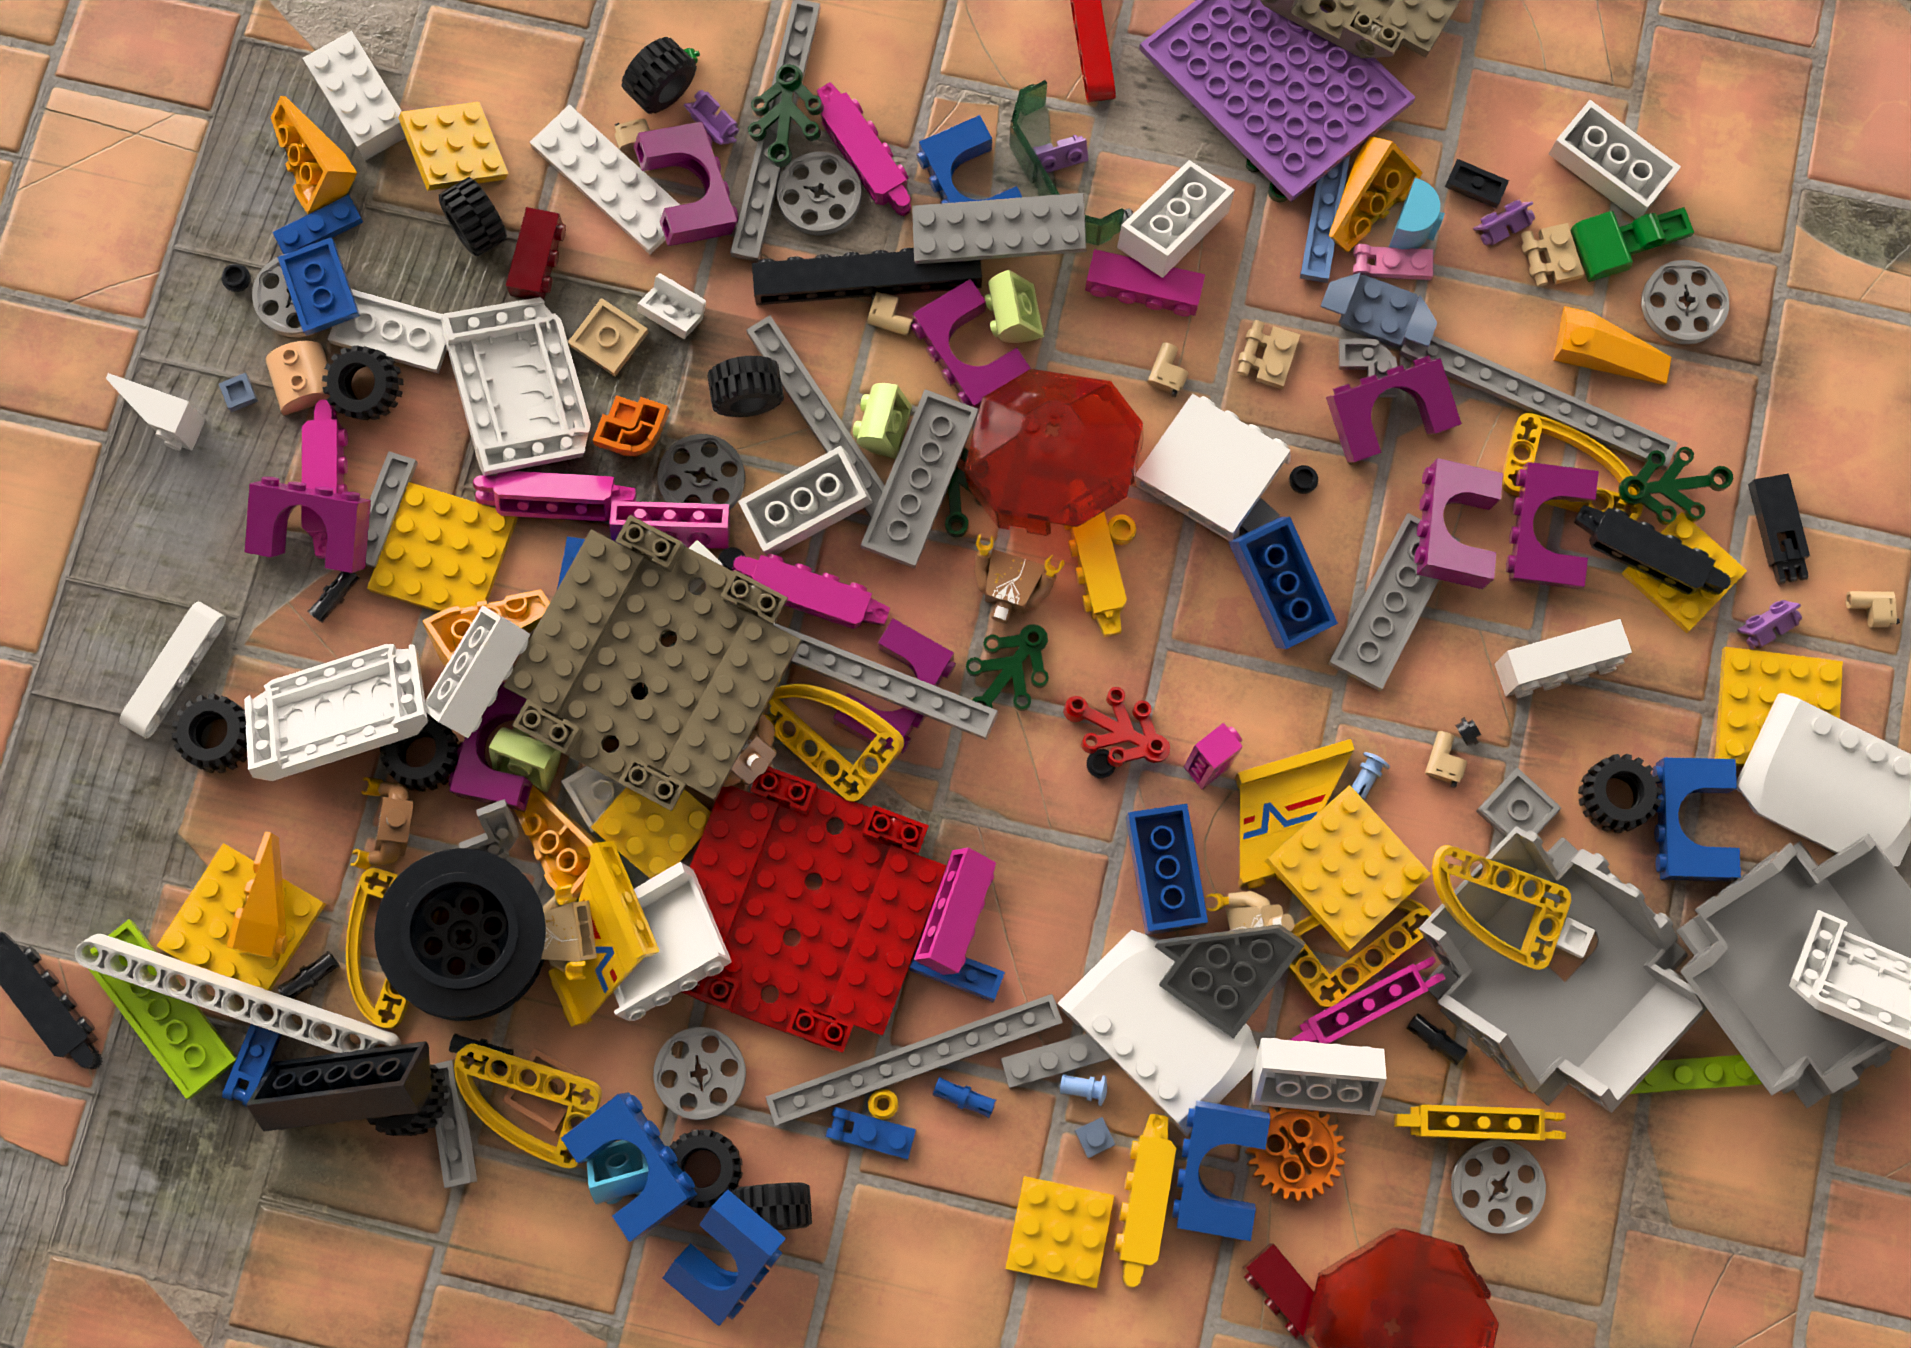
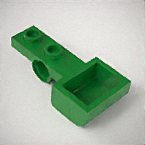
M1685 207L1660 215L1649 213L1635 219L1631 224L1619 227L1614 211H1609L1579 221L1570 230L1588 282L1629 270L1633 264L1630 255L1682 240L1694 234Z

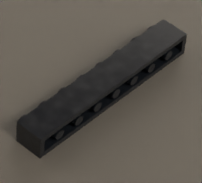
M904 248L900 252L876 250L871 254L862 255L857 252H849L843 256L835 257L821 254L809 259L794 256L783 261L762 259L757 263H752L756 305L871 297L872 293L876 294V292L899 295L951 291L969 279L972 280L976 288H982L981 260L915 264L914 248Z

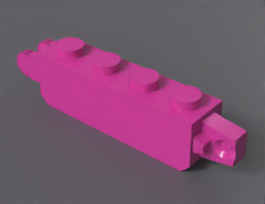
M831 82L820 87L816 91L817 96L820 97L824 105V109L821 112L822 126L845 160L854 168L860 182L875 204L885 205L889 202L898 215L905 216L910 213L911 197L907 192L908 175L901 164L897 166L893 161V153L887 143L884 142L882 144L877 137L878 131L870 120L867 122L862 116L863 110L856 99L851 100L847 92L841 94Z
M319 399L314 407V420L307 421L302 426V483H306V488L329 487L333 488V493L342 494V492H348L347 485L344 484V474L348 472V461L346 456H344V446L348 445V433L337 420V411L332 407L333 405H330L327 399ZM301 505V527L313 538L315 556L324 559L326 558L327 547L326 526L317 512Z
M507 471L497 473V476L479 475L473 480V487L477 490L475 493L477 503L496 506V511L501 516L607 521L610 519L612 501L636 502V489L615 485L614 477Z
M767 554V557L760 555L759 560L750 557L746 558L741 555L733 561V570L788 597L784 606L851 629L861 626L862 622L884 626L890 607L872 599V593L867 592V588L857 583L847 585L839 582L840 579L832 574L823 573L821 576L812 573V569L803 564L796 563L795 566L783 563L784 559L774 554Z
M1434 956L1417 965L1413 963L1305 1020L1303 1024L1299 1025L1303 1033L1289 1040L1329 1044L1429 991V987L1446 978L1441 973L1430 977L1428 981L1424 982L1418 971L1434 965L1436 962Z

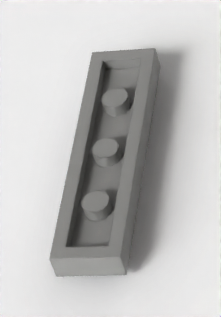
M388 451L370 497L371 507L366 566L375 568L407 485L411 482L418 465L415 459Z
M1083 1034L1001 1058L1008 1086L1012 1088L1112 1058L1088 1034Z
M455 1060L433 1064L438 1068L437 1074H443L445 1080L442 1084L448 1088V1093H444V1099H448L447 1106L442 1107V1111L445 1113L442 1118H436L438 1124L435 1126L444 1188L477 1182L465 1100L455 1078Z

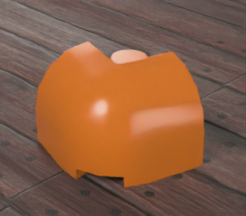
M616 395L609 415L603 414L593 437L594 445L623 456L638 457L651 451L658 442L669 415L668 406L640 397L639 401L635 402Z

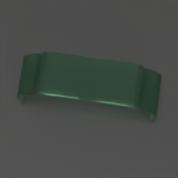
M1046 80L1020 89L1012 115L1009 137L1011 151L1030 183L1035 184L1039 196L1060 194L1020 128L1024 116L1046 105ZM1123 208L1101 219L1085 215L1086 243L1099 246L1113 238V235L1119 233L1124 216Z

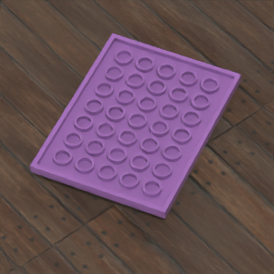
M1195 0L1144 40L1139 48L1291 202L1365 143L1370 136L1376 134L1413 104L1415 96L1376 58H1360L1268 9L1260 0ZM1320 6V9L1322 11L1328 13L1322 6Z

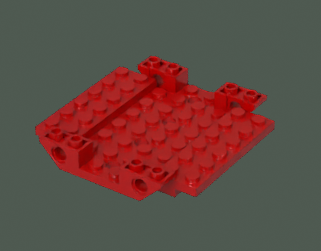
M770 766L754 780L750 792L733 786L722 787L690 868L696 874L732 962L724 966L719 974L707 976L698 981V984L693 989L681 991V993L843 1053L853 1026L884 1036L947 865L917 855L920 852L929 825L872 805L871 808L855 801H848L841 796L819 789L816 783ZM832 819H839L844 824L843 831L837 835L827 831V824ZM817 874L822 878L823 882L819 889L810 890L806 887L805 881L809 875ZM796 930L800 933L801 940L796 946H788L784 943V935L787 931ZM768 986H774L779 991V997L773 1003H766L762 999V992Z

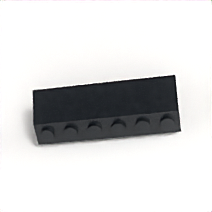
M424 1041L272 1062L246 1106L263 1132L417 1113L421 1111L431 1091L429 1045Z

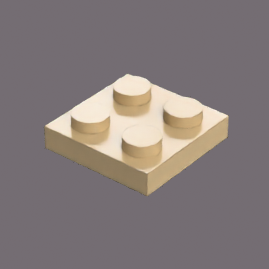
M601 298L570 338L568 344L571 348L616 377L649 331L648 328Z

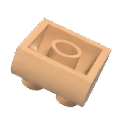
M297 341L288 343L274 349L266 357V364L283 416L316 406L315 404L319 399L326 400L330 397V395L324 394L322 388L327 386V382L322 381V376L328 375V370L324 369L328 362L323 346L318 342Z

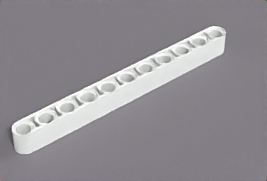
M95 934L89 937L75 949L77 962L85 968L336 1053L379 1048V1044L386 1046L401 1045L399 1037L392 1032L103 934ZM90 945L96 947L99 953L98 956L91 953ZM119 955L127 959L128 966L120 963ZM148 965H151L156 969L157 976H153L149 973L147 968ZM177 975L184 977L186 986L178 983ZM205 985H210L214 988L215 996L208 994ZM234 994L244 999V1006L237 1004ZM263 1004L271 1006L274 1012L273 1016L268 1015L264 1011ZM292 1014L300 1016L303 1025L296 1024L292 1019ZM321 1024L329 1026L332 1035L325 1034L321 1029ZM350 1034L357 1035L361 1040V1045L354 1044L350 1040Z

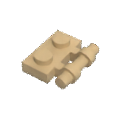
M1568 223L1540 229L1538 233L1539 241L1534 239L1532 231H1526L1521 234L1524 243L1522 249L1524 254L1528 255L1531 265L1529 272L1531 277L1535 278L1537 287H1543L1548 284L1547 275L1552 276L1554 285L1583 277L1584 272ZM1544 251L1547 264L1542 263L1539 252Z
M1254 320L1252 328L1247 331L1245 337L1247 343L1244 352H1241L1238 358L1240 365L1237 373L1241 376H1248L1250 368L1257 370L1256 382L1282 390L1300 334L1273 326L1270 336L1262 333L1265 325L1264 322ZM1258 345L1266 348L1262 359L1254 356Z

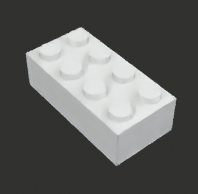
M352 31L303 57L309 71L365 161L406 138L398 119L400 112H402Z
M1591 100L1587 102L1557 138L1549 152L1551 157L1635 219L1645 214L1681 168L1680 165Z
M1189 160L1121 225L1117 248L1163 278L1229 213L1235 189Z
M842 446L831 450L738 501L763 552L774 555L783 552L873 503L848 453Z
M482 605L426 698V712L439 723L469 738L471 733L479 728L482 722L481 716L487 706H491L496 700L497 690L502 681H505L511 675L513 663L517 656L526 650L529 643L528 638L531 634Z
M1621 619L1508 650L1495 663V667L1505 696L1515 694L1516 698H1522L1532 694L1534 689L1542 686L1544 690H1550L1560 686L1562 681L1570 678L1573 683L1588 678V674L1599 671L1600 675L1612 672L1617 669L1616 666L1625 663L1624 659L1632 651Z
M1261 1038L1252 1072L1253 1105L1375 1116L1387 1079L1384 1049L1368 1046L1357 1047L1309 1041L1280 1040L1278 1038Z

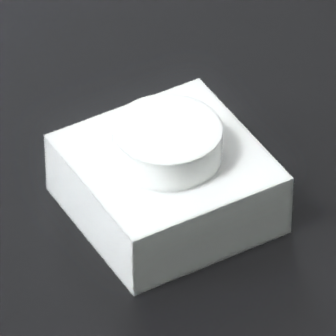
M1566 917L1556 947L1578 958H1583L1595 930Z

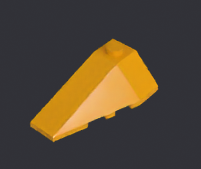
M1564 306L1553 361L1657 384H1667L1671 356L1593 312Z
M265 832L253 864L256 876L245 885L246 903L244 909L237 907L227 948L247 955L279 960L280 954H284L288 938L285 936L286 922L280 843L278 836Z

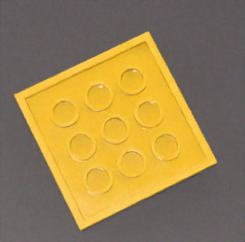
M409 482L367 589L371 592L436 612H441L454 606H459V609L475 606L477 602L484 600L488 602L518 517L501 516L496 511V508Z
M1724 647L1721 657L1715 759H1736V766L1744 767L1779 693L1801 699L1840 719L1843 661Z
M1350 785L1265 860L1267 865L1346 952L1352 949L1431 875Z
M223 843L157 944V947L180 961L271 991L326 903L282 878L286 922L285 936L288 938L284 954H280L279 960L243 954L227 948L237 907L244 909L246 903L245 885L255 878L256 873L253 870L254 861Z

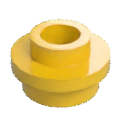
M879 1089L872 1093L868 1100V1109L872 1116L877 1119H890L898 1110V1099L890 1090ZM880 1099L889 1101L887 1110L882 1111L878 1108L877 1104Z

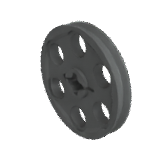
M695 434L678 440L665 452L658 468V485L666 503H685L688 498L697 497L701 500V504H717L713 500L715 492L725 490L729 493V499L724 504H729V510H731L739 501L745 486V471L739 454L727 441L714 435ZM705 445H716L718 447L717 454L714 457H705L702 454V449ZM678 451H687L690 454L688 462L678 464L674 461V455ZM730 463L736 465L738 471L733 477H725L721 473L724 465ZM702 471H705L706 476L710 479H703L701 483H698L695 475H700ZM671 477H677L681 480V486L678 490L670 491L665 487L666 481Z

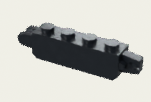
M1583 505L1574 520L1577 526L1591 534L1589 542L1593 549L1686 595L1696 593L1699 589L1719 595L1731 585L1729 575L1713 566L1716 560L1710 558L1707 552L1698 548L1692 549L1682 544V541L1675 536H1665L1655 531V527L1651 524L1637 522L1629 518V515L1623 510L1608 507L1604 512Z
M1 931L0 986L54 1056L74 1059L80 1067L93 1070L97 1067L99 1068L103 1061L101 1054H99V1051L93 1044L98 1038L92 1032L95 1030L92 1022L84 1015L81 1017L75 1010V1007H77L75 1000L68 993L65 992L63 994L58 988L57 984L60 983L58 978L49 969L45 971L39 963L42 960L39 953L31 946L26 947L17 944L7 933Z

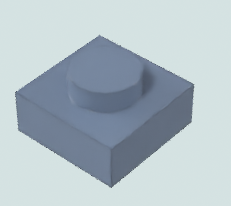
M246 373L219 383L227 407L231 412L258 402L249 376Z
M1103 1117L1074 1130L1087 1158L1116 1145Z

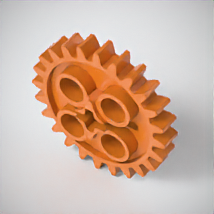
M1268 1107L1267 1113H1270V1124L1267 1139H1277L1281 1143V1151L1278 1153L1270 1151L1267 1143L1266 1149L1249 1147L1245 1150L1246 1154L1253 1155V1159L1248 1161L1247 1166H1256L1257 1168L1252 1177L1262 1176L1263 1178L1260 1185L1261 1188L1270 1184L1272 1186L1271 1196L1280 1190L1282 1191L1283 1201L1288 1198L1289 1194H1293L1294 1201L1299 1202L1302 1193L1310 1201L1313 1198V1190L1321 1196L1324 1194L1322 1184L1328 1188L1334 1185L1330 1177H1340L1341 1173L1335 1167H1342L1345 1164V1161L1338 1158V1155L1344 1154L1346 1149L1337 1147V1144L1344 1137L1334 1136L1333 1132L1338 1128V1124L1331 1126L1327 1124L1330 1118L1329 1114L1321 1118L1318 1116L1320 1111L1317 1110L1310 1112L1305 1109L1278 1107V1112H1276L1273 1107ZM1293 1124H1303L1307 1129V1136H1297L1293 1132ZM1280 1127H1283L1285 1129L1289 1140H1287L1285 1135L1280 1132ZM1292 1147L1301 1148L1299 1156L1297 1154L1291 1155L1289 1150ZM1310 1150H1318L1322 1153L1324 1157L1322 1164H1316L1310 1160ZM1302 1162L1310 1169L1311 1175L1306 1174ZM1285 1165L1294 1166L1298 1172L1297 1179L1287 1178L1284 1175L1283 1167Z

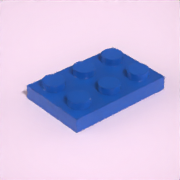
M332 237L278 257L299 322L306 336L360 316Z

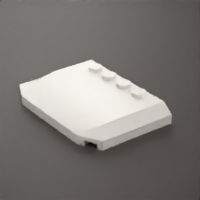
M538 297L442 314L441 321L446 346L478 464L483 475L487 476L583 457L591 425L562 320L555 313L552 314L544 305L543 299Z
M384 644L271 680L264 685L266 691L254 699L250 695L246 697L244 701L248 770L253 778L274 781L418 735L428 723L419 653L415 645H409V649H396L394 644Z
M1779 693L1737 779L1736 790L1742 793L1755 814L1836 854L1867 834H1870L1892 865L1899 866L1911 842V754L1801 699Z
M1818 910L1789 986L1815 1009L1911 1050V958L1844 931L1848 922Z
M1131 930L1057 1003V1006L1077 1026H1080L1165 1112L1170 1121L1187 1136L1192 1131V1127H1186L1189 1108L1195 1109L1196 1100L1219 1104L1254 1068L1258 1049L1251 1029L1246 1023L1233 1039L1160 987V981L1175 961L1155 948L1159 939Z

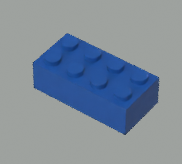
M1290 516L1279 517L1228 542L1276 648L1288 649L1338 624Z
M1188 804L1128 812L1125 819L1145 935L1204 927L1208 923Z

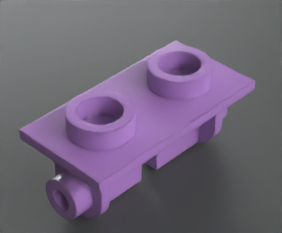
M700 90L694 96L695 102L684 104V107L691 113L694 121L703 122L705 130L711 135L714 142L722 145L737 141L734 136L739 132L738 124L725 110H721L718 115L715 114L720 105L709 92Z
M1073 135V137L1057 141V147H1053L1052 143L1033 147V150L1028 151L1030 161L1033 162L1035 176L1088 161L1086 138L1083 139L1082 136L1077 137V135Z
M1520 199L1504 206L1506 211L1498 215L1494 212L1481 218L1482 223L1473 229L1483 231L1484 234L1481 235V240L1485 245H1494L1510 236L1506 228L1507 225H1509L1512 233L1532 225L1535 215L1527 207L1533 205V202H1521Z
M1786 600L1777 601L1769 607L1770 610L1747 619L1746 624L1737 629V631L1748 634L1749 638L1746 641L1750 648L1760 649L1776 639L1772 628L1775 627L1777 633L1782 635L1799 625L1802 616L1796 609L1801 607V605Z

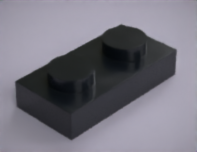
M1457 159L1445 187L1497 209L1509 180Z

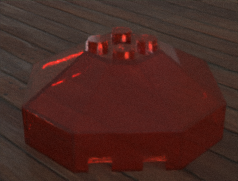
M1029 369L982 397L964 468L967 486L998 528L1010 530L1011 526L1026 529L1027 533L1048 536L1051 534L1050 523L1079 527L1127 498L1129 487L1135 482L1140 450H1142L1144 442L1143 422L1111 381ZM1048 425L1060 427L1057 430V436L1045 434Z
M1393 1227L1318 1273L1304 1337L1311 1348H1494L1499 1322L1485 1300H1490L1491 1292L1481 1275L1477 1274L1468 1259L1470 1256L1463 1245L1407 1229ZM1392 1318H1395L1396 1324L1400 1326V1331L1394 1332L1393 1336H1389V1331L1384 1328L1385 1322H1391Z

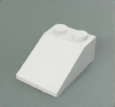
M108 373L106 379L156 431L155 435L165 440L164 444L178 451H181L182 447L193 450L206 419L189 401Z

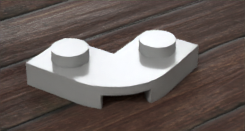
M1339 339V370H1367V377L1376 374L1379 379L1387 376L1386 370L1397 366L1396 357H1393L1392 353L1385 346L1379 344L1378 340ZM1389 388L1378 397L1396 398L1398 388Z
M503 799L476 810L485 833L460 842V848L490 852L503 859L509 856L508 851L516 842L519 833L515 819L506 800Z

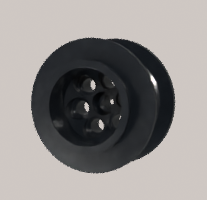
M455 848L427 855L411 864L396 877L379 905L375 921L374 940L382 971L402 997L432 1016L452 1021H474L501 1013L518 1002L529 991L539 976L545 959L541 958L545 946L546 923L538 894L518 868L490 852L470 848ZM469 899L477 900L479 903L477 912L472 915L465 914L462 911L463 903ZM439 909H445L449 912L448 921L441 925L435 924L432 919L433 914ZM491 919H497L502 923L500 932L495 935L488 934L485 931V925ZM469 931L472 932L469 936L472 940L470 944L465 942L461 945L458 944L460 942L458 937L460 932L467 934ZM432 939H439L442 942V950L436 955H430L426 952V945ZM484 949H491L495 952V959L489 965H483L478 960L480 952ZM455 959H462L466 964L464 972L459 975H453L449 972V964Z

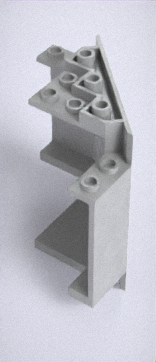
M1516 826L1486 858L1567 888L1571 893V904L1566 917L1594 929L1598 939L1597 947L1564 982L1548 966L1541 970L1532 969L1486 947L1465 931L1442 903L1418 928L1441 961L1439 967L1424 982L1436 974H1444L1445 980L1428 988L1429 992L1438 1000L1439 1006L1442 1007L1440 1011L1455 1026H1460L1472 1038L1471 1041L1489 1058L1492 1057L1504 1069L1503 1072L1521 1089L1526 1086L1529 1092L1535 1093L1549 1106L1567 1085H1570L1612 1113L1704 1014L1707 1007L1690 984L1684 982L1674 972L1688 954L1675 942L1678 937L1672 928L1673 922L1669 917L1661 912L1658 914L1654 913L1645 904V896L1638 888L1631 883H1622L1610 872L1608 868L1610 864L1601 854L1595 853L1593 855L1584 849L1578 851L1563 837L1547 852L1541 845L1543 843L1542 839L1531 830L1526 832ZM1481 863L1471 873L1472 877L1476 878L1481 875L1483 871ZM1505 870L1501 871L1497 876L1496 881L1499 887H1504L1509 882V874ZM1464 880L1454 892L1465 910L1494 936L1521 950L1536 906ZM1532 880L1527 881L1523 886V893L1526 897L1532 896L1535 892L1536 886ZM1545 892L1543 896L1554 902L1559 903L1560 897L1557 894ZM1548 918L1540 923L1539 929L1542 935L1548 934L1552 929V923ZM1536 938L1535 940L1536 942H1539L1544 945L1546 943V941ZM1532 951L1531 957L1534 959L1540 958V953Z
M1870 834L1862 837L1820 865L1816 863L1801 841L1794 846L1790 842L1779 853L1775 851L1758 863L1757 866L1749 871L1750 873L1743 874L1741 878L1726 886L1725 889L1718 893L1717 897L1713 896L1697 907L1695 911L1698 915L1676 930L1694 955L1680 971L1771 1096L1779 1091L1786 1094L1794 1090L1806 1108L1841 1088L1844 1092L1854 1088L1860 1083L1859 1077L1864 1069L1871 1065H1874L1876 1068L1884 1065L1891 1059V1052L1900 1046L1841 1019L1836 1022L1824 1019L1817 1009L1789 986L1818 910L1848 922L1844 931L1911 958V888Z

